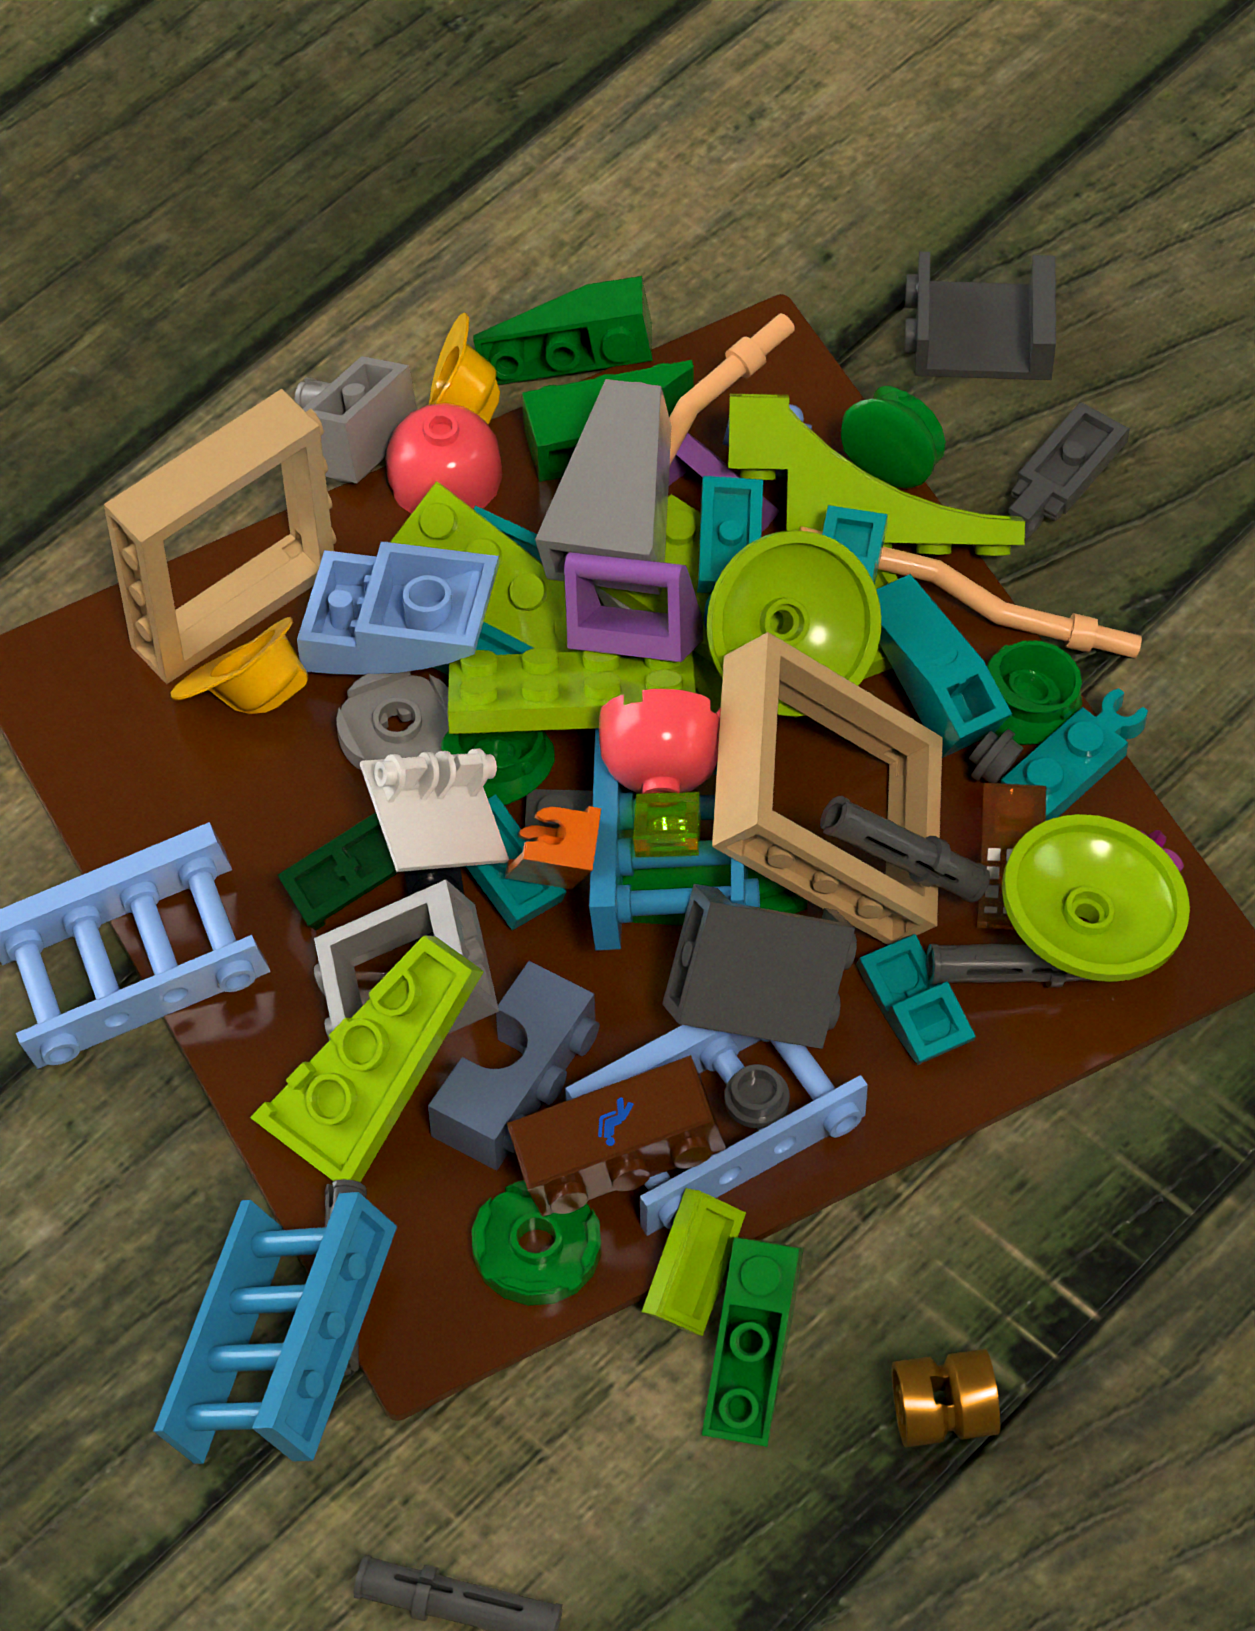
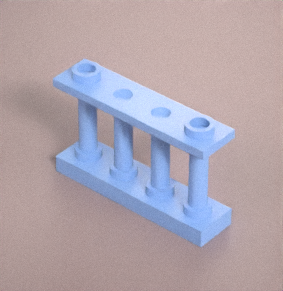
M210 822L0 909V962L2 965L12 961L17 962L38 1023L17 1032L16 1035L19 1044L37 1069L46 1065L67 1063L74 1059L82 1050L224 991L235 992L251 985L256 978L271 972L265 957L252 935L236 941L214 882L217 876L231 871L232 867L226 851ZM191 889L213 951L178 965L156 904L159 900L183 890ZM133 913L154 976L119 989L98 929L102 924L110 920ZM70 937H75L96 1000L61 1014L40 953L46 947Z
M681 1025L566 1087L565 1091L566 1101L690 1055L699 1073L707 1069L709 1071H717L727 1085L731 1077L745 1067L738 1058V1053L762 1040L764 1042L770 1041L812 1098L813 1101L765 1128H757L759 1131L726 1148V1150L712 1154L706 1162L692 1167L674 1178H671L667 1171L650 1177L644 1184L648 1192L640 1196V1226L648 1236L664 1226L668 1229L672 1228L685 1188L699 1190L717 1198L829 1135L836 1138L850 1132L860 1123L862 1117L865 1116L868 1084L859 1075L835 1088L806 1046Z

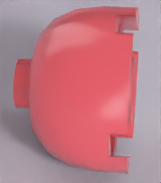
M449 403L431 404L411 412L393 431L387 447L385 460L388 484L392 488L394 499L399 506L411 514L436 481L448 488L473 509L475 505L484 509L497 495L502 480V463L496 435L484 419L464 406Z
M677 689L642 690V702L624 705V694L614 697L602 706L600 711L599 744L601 757L610 774L617 782L635 793L642 794L645 800L653 803L676 801L680 798L681 794L694 790L709 779L717 767L721 708L714 713L711 711V699L701 694Z

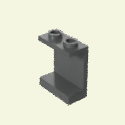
M919 251L918 274H907L905 308L916 309V319L906 318L905 353H915V376L1052 380L1056 348L1055 256L1033 255L1030 284L930 281L931 252Z
M693 884L662 1005L677 1023L681 1025L823 1049L827 1031L835 1027L839 1018L840 996L838 990L843 971L848 970L852 966L856 955L857 939L854 934L855 927L835 909L824 908L822 919L732 903L718 888Z

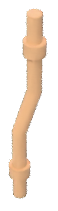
M779 313L751 338L747 336L742 337L726 351V359L678 400L669 417L672 426L670 465L697 414L740 377L749 378L766 363V355L795 331L794 324L785 314Z
M800 526L798 530L815 532L818 534H822L823 532L803 526ZM883 546L879 570L903 576L911 574L913 578L931 582L997 625L1062 640L1066 648L1086 653L1095 648L1135 659L1139 654L1142 642L1140 635L1098 625V619L1076 613L1067 618L1006 603L941 560Z

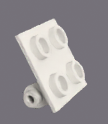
M471 749L467 754L452 755L448 751H439L434 755L432 752H422L418 757L401 758L398 754H390L385 759L363 760L360 762V767L396 872L498 864L509 861L483 787L487 779H493L496 775L497 765L493 755L485 754L482 749Z

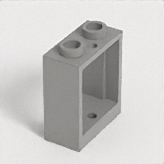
M443 880L314 938L319 961L314 966V974L320 990L326 996L330 1016L325 1019L327 1036L344 1018H352L362 1007L354 967L431 932L484 971L448 1034L499 1012L475 904L450 882Z

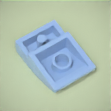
M382 541L377 557L324 550L297 638L299 660L307 672L366 675L368 673L389 674L422 670L452 663L461 658L474 655L499 567V556Z

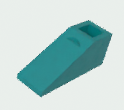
M911 574L876 589L881 608V635L879 643L923 726L943 737L942 758L984 739L991 730L995 733L1012 715V712L984 660Z

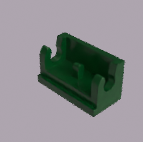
M375 812L279 873L278 877L307 925L317 931L326 925L325 920L400 872H396Z

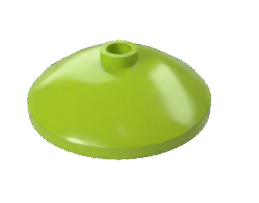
M808 531L775 532L753 541L739 551L721 572L714 586L708 606V644L713 661L721 677L723 678L725 655L769 632L858 686L868 673L878 650L881 635V608L874 582L856 555L838 541L825 535ZM780 611L783 615L784 623L782 628L775 632L771 626V619L775 612ZM778 699L777 715L805 716V714Z
M1082 814L1066 815L1047 820L1032 828L1018 841L1004 869L1002 896L1007 915L1014 929L1027 946L1038 956L1069 974L1105 982L1139 978L1151 973L1167 962L1178 948L1187 930L1190 913L1189 897L1178 868L1157 843L1142 832L1122 822L1102 816ZM1079 917L1087 919L1090 923L1083 921Z

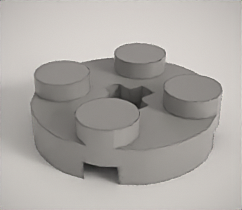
M411 671L389 674L368 673L355 681L347 691L348 699L342 705L341 710L340 708L338 709L336 717L337 731L344 755L356 768L361 770L360 762L363 760L385 759L390 754H398L401 758L418 757L422 752H432L435 755L437 752L442 751L441 742L444 735L449 731L448 687L441 680L430 674L429 680L421 676L411 675ZM398 715L402 722L410 720L414 722L404 731L393 732L387 730L389 727L388 718Z

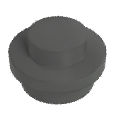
M1008 728L1001 737L991 730L973 751L969 760L977 765V767L971 774V777L977 782L983 778L992 786H995L1021 754L1024 748L1013 740L1016 734Z
M760 1064L746 1066L734 1074L727 1083L725 1089L726 1109L729 1115L743 1126L765 1128L783 1118L789 1107L790 1093L786 1081L774 1069Z

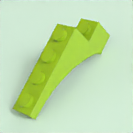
M730 394L728 468L740 469V478L774 480L776 479V469H787L786 531H798L800 526L823 531L828 505L887 514L888 525L883 546L892 548V543H916V553L941 555L951 554L952 544H975V554L1004 556L1011 554V545H1025V520L1022 517L983 514L940 505L901 491L863 471L833 450L799 419L789 407V395Z

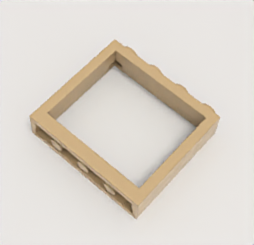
M283 389L275 392L104 504L131 648L166 684L313 587L324 550L334 551L333 544L336 543V536L331 528L329 511L332 508V500L327 492L325 477L328 465L323 456L321 435H323L324 429L320 419L312 409L305 412ZM281 463L290 534L175 610L163 540Z
M769 632L725 655L712 847L822 909L837 910L851 925L887 945L913 934L917 936L936 927L938 886L925 887L915 883L910 878L909 872L886 862V874H883L772 810L778 699L888 763V819L924 838L928 836L940 838L943 737Z

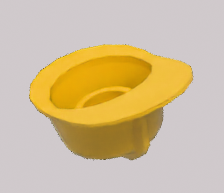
M464 312L454 322L440 352L432 381L429 405L449 403L464 406L489 424L500 397V390L496 380L497 370L489 361L466 343L469 316Z
M287 617L280 620L254 640L201 666L173 688L170 692L171 698L181 700L209 690L235 711L247 714L267 713L279 707L301 690L308 681L307 671L285 634L292 625L293 619Z

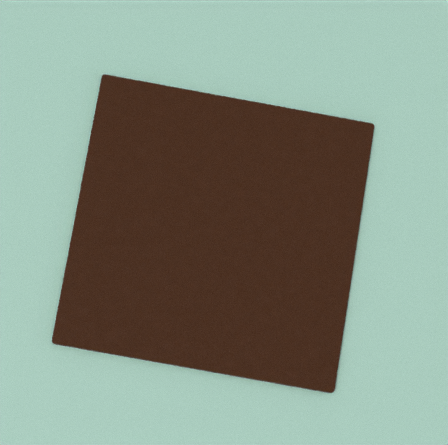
M783 294L775 295L652 349L653 361L611 367L581 380L594 379L604 374L615 375L651 368L661 363L672 364L692 360L695 386L726 359V351L742 337L747 336L751 338L779 313H782L792 321L795 331L766 355V363L749 378L740 377L699 412L688 433L728 465L729 446L724 445L723 440L729 420L730 394L789 395V404L795 405L802 410L804 416L803 423L812 425L811 430L833 450L852 462L845 453L841 440L842 418L846 410L853 404L865 400L793 301ZM522 406L490 420L488 424L498 441L502 463V480L497 495L488 503L484 510L538 534L562 478L539 482L524 431ZM386 466L368 473L358 483H346L327 491L332 500V508L329 511L331 528L336 536V543L333 544L334 551L377 557L381 541L391 542L411 515L410 512L400 507L394 499L393 490L388 484ZM691 469L669 485L668 497L672 494L700 512L703 477ZM733 469L740 476V470ZM787 476L783 479L763 480V496L777 507L780 512L769 526L762 531L761 537L775 532L786 531ZM926 482L910 489L898 488L901 491L942 505ZM287 509L167 561L175 610L289 535L290 528ZM892 543V549L941 560L1004 602L1016 605L980 555L975 554L972 544H952L951 554L935 555L916 553V543ZM896 574L898 579L905 577L903 575ZM914 578L984 660L986 666L991 657L998 653L1004 645L1009 646L1020 641H1042L1037 634L997 625L935 584ZM119 583L0 635V731L81 875L208 822L212 825L232 867L231 871L217 876L214 882L236 941L252 935L265 957L271 972L256 978L251 985L235 992L224 991L174 1013L165 1015L162 1018L282 1229L325 1227V1187L327 1184L333 1185V1180L250 1117L264 1102H271L288 1085L286 1079L302 1062H310L330 1041L325 1029V1019L330 1017L326 996L320 990L314 974V966L319 963L314 938L408 897L404 871H401L325 920L326 925L315 931L307 925L278 877V874L376 812L362 770L350 763L341 749L336 721L338 709L340 708L341 710L342 705L348 699L347 691L355 681L364 675L307 672L308 681L306 685L279 707L267 713L247 714L235 711L209 690L189 698L174 700L171 698L170 692L186 676L219 656L254 640L269 627L287 617H291L293 623L285 634L299 657L297 638L313 587L166 684L131 648ZM433 667L411 671V675L421 676L429 680L430 674L449 687V676ZM893 668L865 678L858 685L878 699L922 724ZM1081 694L1082 707L1097 717V714ZM398 715L388 718L389 727L387 730L393 732L404 731L414 722L413 720L402 722ZM777 715L772 810L886 874V861L874 857L836 837L824 834L820 822L823 810L837 796H843L849 799L850 802L888 819L889 764L807 715L797 716V718L794 716ZM595 728L544 730L554 745L555 762L549 775L536 789L593 791ZM982 740L942 758L940 838L950 845L951 851L969 860L981 863L986 867H1000L999 879H990L989 885H998V898L985 897L984 893L978 901L970 903L938 887L937 926L917 935L926 955L929 944H1026L1014 929L1008 915L1003 913V907L1005 906L1002 896V879L1007 863V849H1013L1028 831L1039 824L999 793L1001 779L995 786H992L983 778L977 782L971 777L977 765L970 761L969 757ZM1041 743L1020 744L1024 749L1004 776ZM1127 755L1059 817L1075 814L1102 816L1127 824L1138 831L1142 830L1146 835L1160 830L1167 839L1162 849L1172 850L1181 858L1184 867L1180 874L1187 888L1190 905L1187 930L1174 954L1167 962L1151 973L1125 981L1064 982L1061 988H1048L1045 982L949 983L976 1038L974 1041L917 1065L885 1019L856 966L860 957L888 945L855 927L854 934L857 939L856 955L852 966L848 970L843 971L838 990L840 996L838 1021L832 1030L827 1031L823 1049L808 1046L806 1048L835 1088L859 1075L863 1077L868 1084L865 1116L847 1134L836 1138L829 1135L717 1197L716 1199L746 1212L738 1237L762 1240L1255 993L1254 927ZM712 775L694 790L680 796L715 795L717 775ZM527 795L515 802L504 805L521 829L525 828ZM714 820L696 821L695 841L713 840ZM988 848L1001 849L1000 861L987 860ZM466 866L460 867L464 895L476 907L497 1004L501 1002L528 961L595 994V1021L600 1024L597 1037L589 1051L584 1056L576 1054L566 1068L567 1077L556 1100L550 1105L543 1102L538 1111L566 1102V1087L681 1026L662 1003L683 926L634 922L622 923L621 949L595 950L589 909V873L573 889L565 888L567 892L561 903L512 931ZM191 889L183 890L159 900L156 906L178 965L213 951ZM808 901L807 909L794 914L822 919L824 909ZM985 906L997 907V913H984ZM133 913L110 920L109 924L141 981L154 976ZM1079 917L1083 921L1090 923L1087 919ZM414 940L354 967L362 1006L370 999L369 992L414 946ZM496 1013L447 1034L360 1182L367 1188L366 1199L397 1226L359 1332V1367L386 1415L395 1421L404 1420L647 1298L671 1230L664 1226L647 1236L641 1228L640 1196L648 1192L645 1185L629 1191L615 1190L590 1199L586 1203L591 1211L593 1208L600 1221L602 1254L594 1276L577 1294L555 1304L527 1306L504 1299L484 1283L474 1264L472 1227L479 1209L491 1197V1200H493L497 1195L505 1192V1187L524 1180L517 1155L509 1152L496 1171L431 1137L428 1105L462 1057L484 1068L501 1069L514 1064L523 1056L515 1048L498 1040ZM760 1040L738 1053L737 1056L745 1067L754 1064L768 1066L774 1069L786 1081L790 1098L788 1110L783 1117L813 1101L770 1041L764 1042ZM707 1069L699 1073L726 1148L759 1131L757 1128H750L739 1124L729 1115L725 1106V1089L727 1085L717 1071H709ZM677 1167L667 1171L671 1178H674L690 1168ZM531 1230L520 1238L519 1245L528 1252L540 1253L548 1250L555 1240L546 1231ZM316 1254L297 1255L309 1276Z

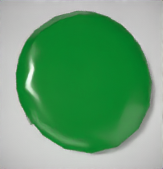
M879 387L875 391L873 399L862 400L853 404L846 410L842 418L841 440L848 457L863 471L896 488L910 489L922 485L934 471L935 465L944 456L946 441L942 426L935 414L921 400L896 387Z
M1020 641L1009 646L1004 645L998 653L991 657L987 664L988 670L1012 712V715L995 732L999 737L1009 728L1016 734L1013 740L1018 744L1043 743L1082 707L1080 669L1069 654L1055 645L1043 641Z
M544 730L449 734L448 731L441 742L442 751H448L452 755L467 754L471 749H482L485 754L494 756L497 765L496 775L493 779H487L483 787L488 799L497 795L503 805L515 802L535 790L549 775L555 762L554 745Z

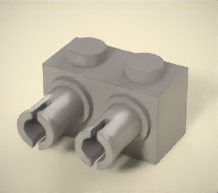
M364 356L356 360L332 383L318 381L315 378H304L305 382L298 384L295 393V402L305 412L312 409L322 423L324 433L321 435L322 451L328 465L325 477L334 478L343 483H358L386 457L387 447L393 431L411 412L417 410L409 365Z

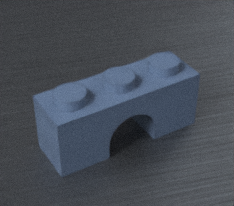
M528 961L498 1004L499 1012L496 1013L498 1040L515 1048L523 1056L514 1064L501 1069L484 1068L462 1057L428 1105L431 1137L496 1171L509 1152L516 1154L507 1123L536 1113L543 1102L550 1105L556 1100L567 1077L566 1068L576 1054L584 1056L589 1051L597 1037L600 1026L599 1022L595 1021L594 993L531 961Z

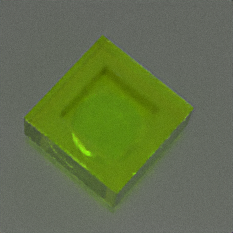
M700 793L636 794L633 835L635 857L699 856L701 826Z

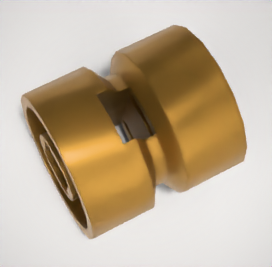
M987 1349L948 1354L943 1365H937L931 1357L892 1362L893 1397L899 1432L904 1447L941 1443L944 1441L948 1431H954L961 1440L999 1434V1399L993 1365ZM944 1390L946 1405H935L933 1393Z

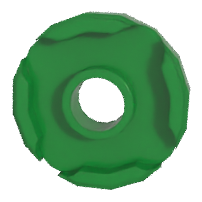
M525 1180L518 1181L505 1187V1192L497 1195L493 1200L490 1197L479 1209L472 1227L474 1264L484 1283L504 1299L527 1306L555 1304L577 1294L594 1276L602 1254L600 1221L593 1208L591 1211L588 1204L571 1213H552L542 1217L527 1189ZM531 1230L546 1231L555 1240L548 1250L540 1253L528 1252L519 1245L520 1238Z

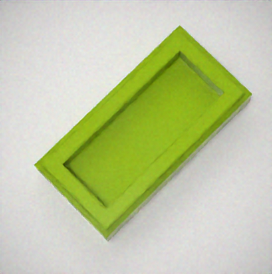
M685 1188L642 1312L687 1333L703 1336L731 1257L734 1237L739 1235L746 1212L702 1191Z

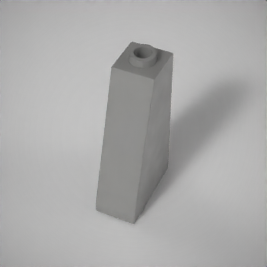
M605 379L535 538L547 579L565 581L564 565L569 552L665 563L672 426L661 386L642 382ZM592 579L594 586L660 595L663 587Z

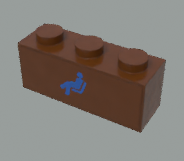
M691 1055L507 1123L527 1189L542 1217L552 1213L566 1214L582 1208L590 1199L615 1190L629 1191L644 1185L650 1177L677 1167L692 1168L706 1162L712 1154L726 1150L704 1084Z

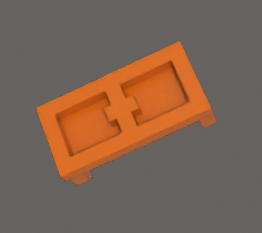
M589 806L584 812L560 807H546L539 810L535 814L537 820L544 823L549 821L556 822L560 826L556 829L531 825L521 829L518 832V837L526 841H536L525 842L523 852L516 859H509L506 865L505 878L573 889L593 870L601 808Z

